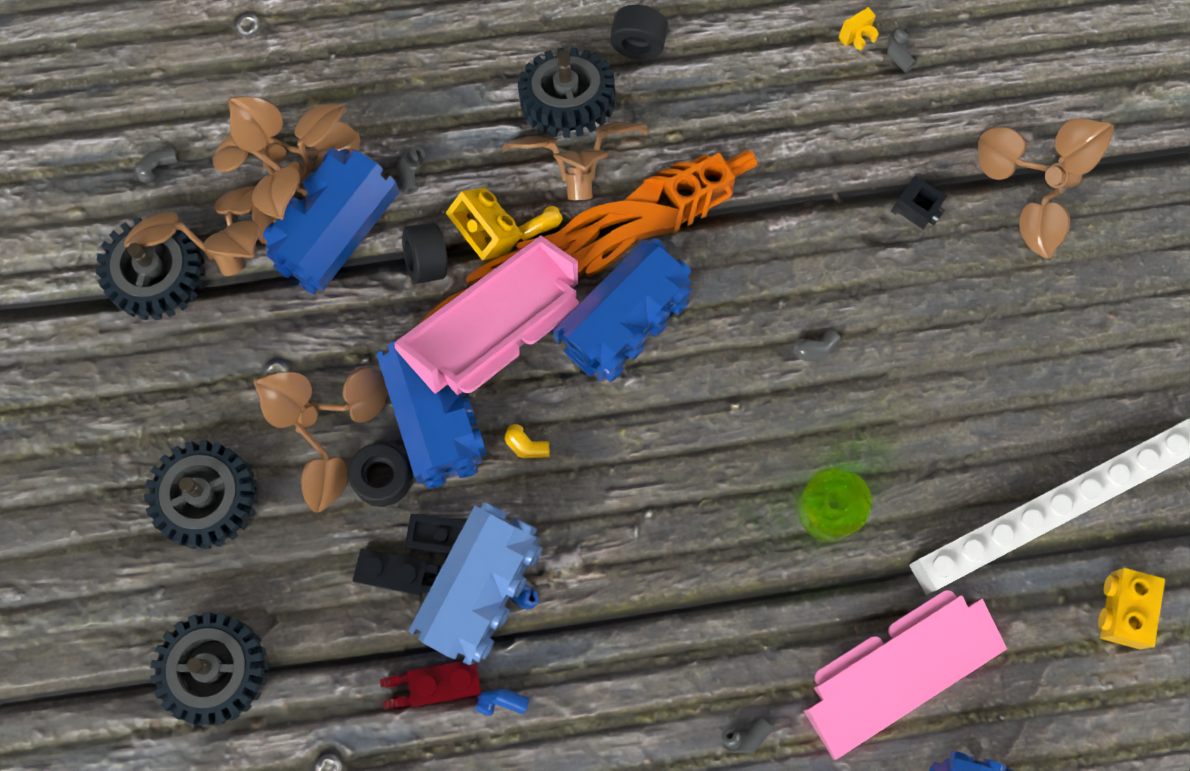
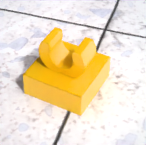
M868 7L847 19L843 23L838 38L845 46L853 42L854 46L860 51L866 43L862 36H867L873 43L876 42L878 31L872 26L876 15Z

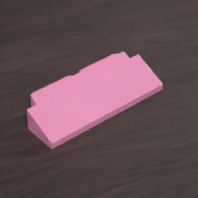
M540 235L394 342L395 349L435 394L446 385H449L457 395L462 392L471 393L516 359L520 354L519 347L525 343L534 344L558 326L579 305V301L576 299V290L573 289L578 284V261Z
M943 591L892 623L888 629V633L892 638L889 641L883 643L879 637H871L815 673L814 679L818 686L814 687L822 701L803 711L834 760H837L1007 650L983 599L967 606L962 595L957 597L952 591Z

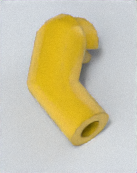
M549 206L544 209L542 214L519 226V230L523 233L521 239L526 241L540 233L559 227L562 222L560 210L556 206Z
M512 424L507 428L505 434L506 444L518 457L550 458L549 441H531L523 432L524 428L519 424Z

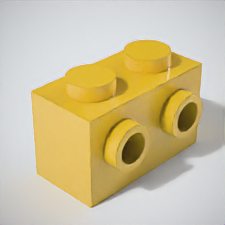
M486 187L461 191L446 211V215L482 261L508 254L523 236V233L516 226L514 219L504 211L497 202L495 195Z
M1127 568L1111 572L1104 583V594L1107 595L1105 608L1101 610L1098 618V627L1101 629L1100 639L1140 650L1155 647L1165 579Z

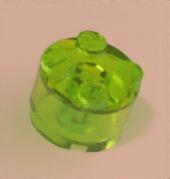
M839 468L825 469L817 473L801 491L797 500L798 517L804 529L820 542H839L849 538L864 526L870 514L872 496L867 484L857 474L840 470ZM837 502L840 507L837 510L831 509L828 503Z

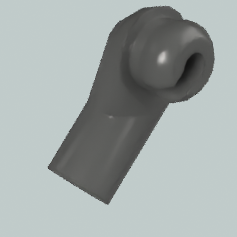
M828 330L819 341L796 340L792 350L801 360L820 362L828 356L840 342L841 338L833 330Z

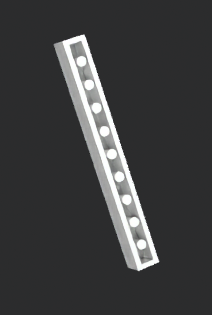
M1190 418L911 563L909 566L923 591L928 595L1190 457Z

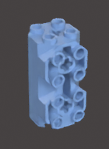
M483 502L481 507L474 506L409 629L412 635L420 633L418 639L422 643L450 658L455 659L458 653L465 655L463 663L468 665L474 664L476 661L480 662L481 659L485 660L495 642L490 637L494 630H497L498 627H503L511 611L505 607L509 597L519 596L527 581V578L523 577L524 572L528 566L536 564L543 550V547L537 545L540 539L535 536L537 528L520 519L514 518L513 522L504 519L507 512L486 502Z

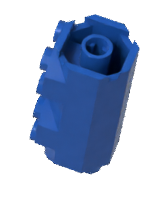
M335 148L329 149L323 158L321 166L315 173H310L304 181L303 188L307 190L306 197L301 200L295 197L291 198L285 210L284 219H277L276 222L270 223L265 229L263 238L267 240L265 248L268 251L265 255L275 263L273 265L274 269L287 278L292 275L299 279V285L310 294L315 295L318 290L323 291L399 194L396 181L390 176L385 180L380 175L383 169L376 162L357 150H352L349 153L348 149L340 151Z
M653 238L650 242L643 240L553 330L555 341L558 345L562 341L566 343L568 347L564 350L565 354L586 374L593 376L597 372V380L603 381L607 379L610 383L613 382L624 370L622 365L629 358L634 360L643 352L646 347L643 342L650 333L654 337L660 335L668 325L666 320L673 313L679 315L689 304L690 300L687 298L692 292V282L688 276L692 273L691 269L682 260H675L670 256L664 244L658 239Z
M396 341L391 342L387 345L389 350L387 354L384 355L381 350L376 355L418 484L425 483L427 489H433L446 484V479L457 475L459 478H467L478 473L477 465L482 463L481 457L486 456L487 453L479 428L474 430L471 428V426L477 425L469 397L461 398V396L467 395V393L462 392L457 395L449 385H446L435 394L397 352L394 344Z

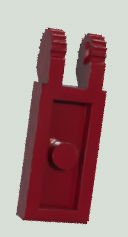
M460 661L407 671V674L380 679L381 687L385 688L408 683L410 692L408 697H393L383 701L384 709L409 705L418 707L481 694L477 661L471 665Z

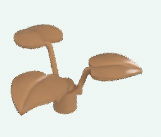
M251 96L228 98L230 133L234 143L240 149L248 152L260 151L276 164L284 160L288 151L301 154L298 147L283 144L273 137L281 131L283 125L282 116L277 107L266 100ZM337 121L324 140L313 146L315 150L306 149L308 156H316L315 164L318 169L329 149L335 148L338 151L348 149L349 153L352 150L358 151L360 136L359 133L347 124ZM264 162L263 167L268 170L270 175H274V169ZM254 205L252 220L260 228L258 240L261 243L267 244V240L263 238L264 231L270 223L276 222L277 219L262 213Z
M322 104L311 108L301 117L295 127L294 134L300 139L298 147L304 164L293 162L287 167L282 168L260 151L248 152L240 149L234 143L230 133L218 146L213 157V166L218 171L229 172L239 167L247 158L248 153H252L275 169L274 175L264 177L256 185L252 193V202L262 213L283 220L287 205L294 193L297 192L301 198H305L307 194L303 184L307 176L312 173L311 170L314 168V165L309 160L305 146L313 147L324 140L347 107L343 104Z
M1076 118L1066 122L1058 131L1055 140V148L1061 155L1058 160L1059 163L1052 164L1051 166L1019 159L1026 150V141L1014 129L1006 127L991 128L980 136L978 141L979 163L983 172L988 177L997 180L1009 178L1015 172L1017 164L1022 167L1046 172L1045 180L1050 187L1054 188L1052 192L1043 197L1041 204H1027L1019 220L1020 232L1024 241L1038 255L1044 258H1052L1056 249L1065 240L1070 228V216L1065 207L1057 202L1049 203V201L1056 195L1063 194V188L1076 187L1081 181L1082 174L1088 173L1099 163L1111 141L1114 124L1086 118Z
M615 122L598 126L595 130L598 133L594 150L559 152L556 144L558 138L535 135L504 144L502 153L511 147H545L551 149L554 153L553 158L557 160L562 173V181L567 183L568 200H586L593 198L592 179H595L597 161L609 156V152L600 150L602 139L610 134L638 130L646 135L648 127L643 124ZM564 162L574 165L569 167V172H567Z
M256 186L233 189L223 194L216 201V212L218 214H226L227 228L211 235L204 243L182 222H177L179 219L177 213L163 212L151 215L133 227L126 237L124 246L127 248L132 243H138L141 247L158 245L173 236L176 230H181L206 253L209 260L215 259L224 276L238 274L246 267L244 258L254 257L255 244L259 237L260 228L254 221L233 223V217L235 214L242 215L253 210L252 193Z
M370 367L354 371L347 378L343 388V397L347 402L343 405L309 403L308 401L312 394L311 384L304 375L296 372H276L253 381L266 421L277 428L295 425L296 432L302 434L321 456V459L315 458L307 462L301 479L305 502L310 510L315 513L327 508L342 494L348 481V468L339 457L328 459L326 450L310 435L306 428L316 422L317 410L347 411L350 409L351 419L358 423L367 422L376 417L382 410L388 395L382 371Z

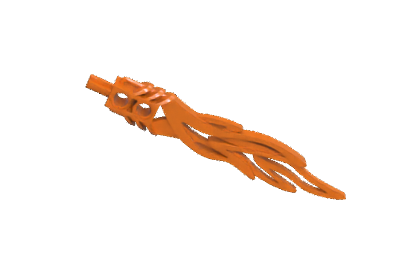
M748 149L727 161H724L721 154L717 153L713 156L702 155L691 162L675 163L671 165L670 169L658 172L657 176L644 179L642 181L643 184L624 201L606 203L590 208L577 215L560 231L543 238L578 261V279L585 272L587 277L593 276L618 260L636 241L657 235L676 233L680 230L682 223L688 221L687 226L693 224L695 216L702 213L701 219L706 217L709 209L731 198L735 177L758 166L755 159L756 156L753 151L750 152ZM709 175H714L718 177L720 180L717 182H710L705 177ZM687 189L693 194L686 197L680 195L678 191ZM662 193H664L671 207L658 204ZM632 221L592 243L599 236L601 229L616 223ZM535 239L519 242L516 245L517 251L496 258L479 267L466 278L467 284H475ZM610 252H612L609 256H607L606 258L603 259V257H604L605 255H607V254H609ZM465 290L455 293L454 295L450 296L442 303L437 305L421 320L420 323H422L428 317L433 315L435 312H437L443 306L448 304L450 301H452L458 295L463 293Z

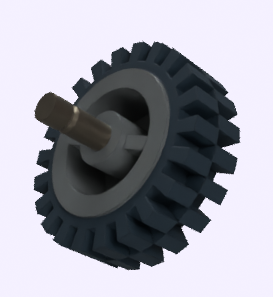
M571 47L569 54V52L564 51V48H557L558 53L556 56H553L551 50L544 52L545 60L538 55L533 58L534 65L528 62L525 66V72L521 71L519 75L518 93L524 119H528L529 125L532 128L537 126L538 132L544 134L549 128L550 136L557 137L560 130L563 131V138H570V131L576 130L578 137L584 135V127L591 133L596 130V123L602 126L606 123V117L610 118L613 114L612 108H615L616 104L614 73L612 68L609 69V63L606 60L601 62L600 55L595 54L591 57L590 51L586 49L583 50L581 55H578V48Z
M140 217L133 219L135 226L142 221ZM125 222L120 225L124 231L123 233L118 235L113 230L109 236L114 241L111 244L104 241L101 248L106 253L105 255L99 253L96 260L101 266L96 267V274L101 278L97 281L104 290V294L120 310H124L132 317L137 315L142 320H148L149 316H152L154 320H161L162 313H166L169 317L176 315L174 308L177 306L182 311L188 306L184 301L187 298H190L192 301L195 300L198 295L194 292V289H201L203 286L200 276H205L206 270L202 266L205 261L200 253V248L183 231L176 230L173 236L158 245L141 247L138 243H132L125 248L124 242L133 227H130Z
M200 440V444H195L193 441L186 442V448L181 449L179 446L172 448L173 455L168 457L164 454L159 459L163 462L161 467L153 466L150 471L155 476L153 480L147 479L145 487L150 489L149 494H144V502L149 504L146 512L149 517L153 518L151 523L156 529L161 531L162 535L180 545L191 549L200 547L204 550L211 549V545L220 547L226 544L224 540L227 538L234 540L239 536L236 532L240 528L245 530L249 525L245 521L248 516H254L256 510L252 506L253 503H258V495L255 494L254 490L258 489L257 482L252 477L254 474L251 468L230 448H225L217 442L211 444L207 440Z
M211 612L203 613L202 616L187 617L188 621H179L173 625L176 629L173 632L167 631L162 637L166 640L163 646L157 645L154 651L159 653L157 660L151 661L150 667L155 668V675L150 676L151 684H156L157 690L153 692L156 698L162 699L163 703L161 706L166 711H171L173 717L178 720H184L186 723L210 726L225 724V721L228 720L233 721L240 717L239 714L241 712H247L252 707L250 705L251 702L258 700L262 694L258 691L261 685L265 686L267 678L264 677V671L268 670V662L264 660V656L267 655L266 649L261 646L260 642L262 640L258 634H255L250 626L238 619L225 614H214Z

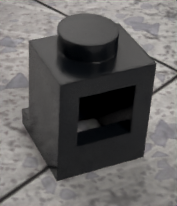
M915 175L897 199L891 212L895 215L899 213L924 230L928 223L934 226L943 215L945 210L941 208V205L947 196Z

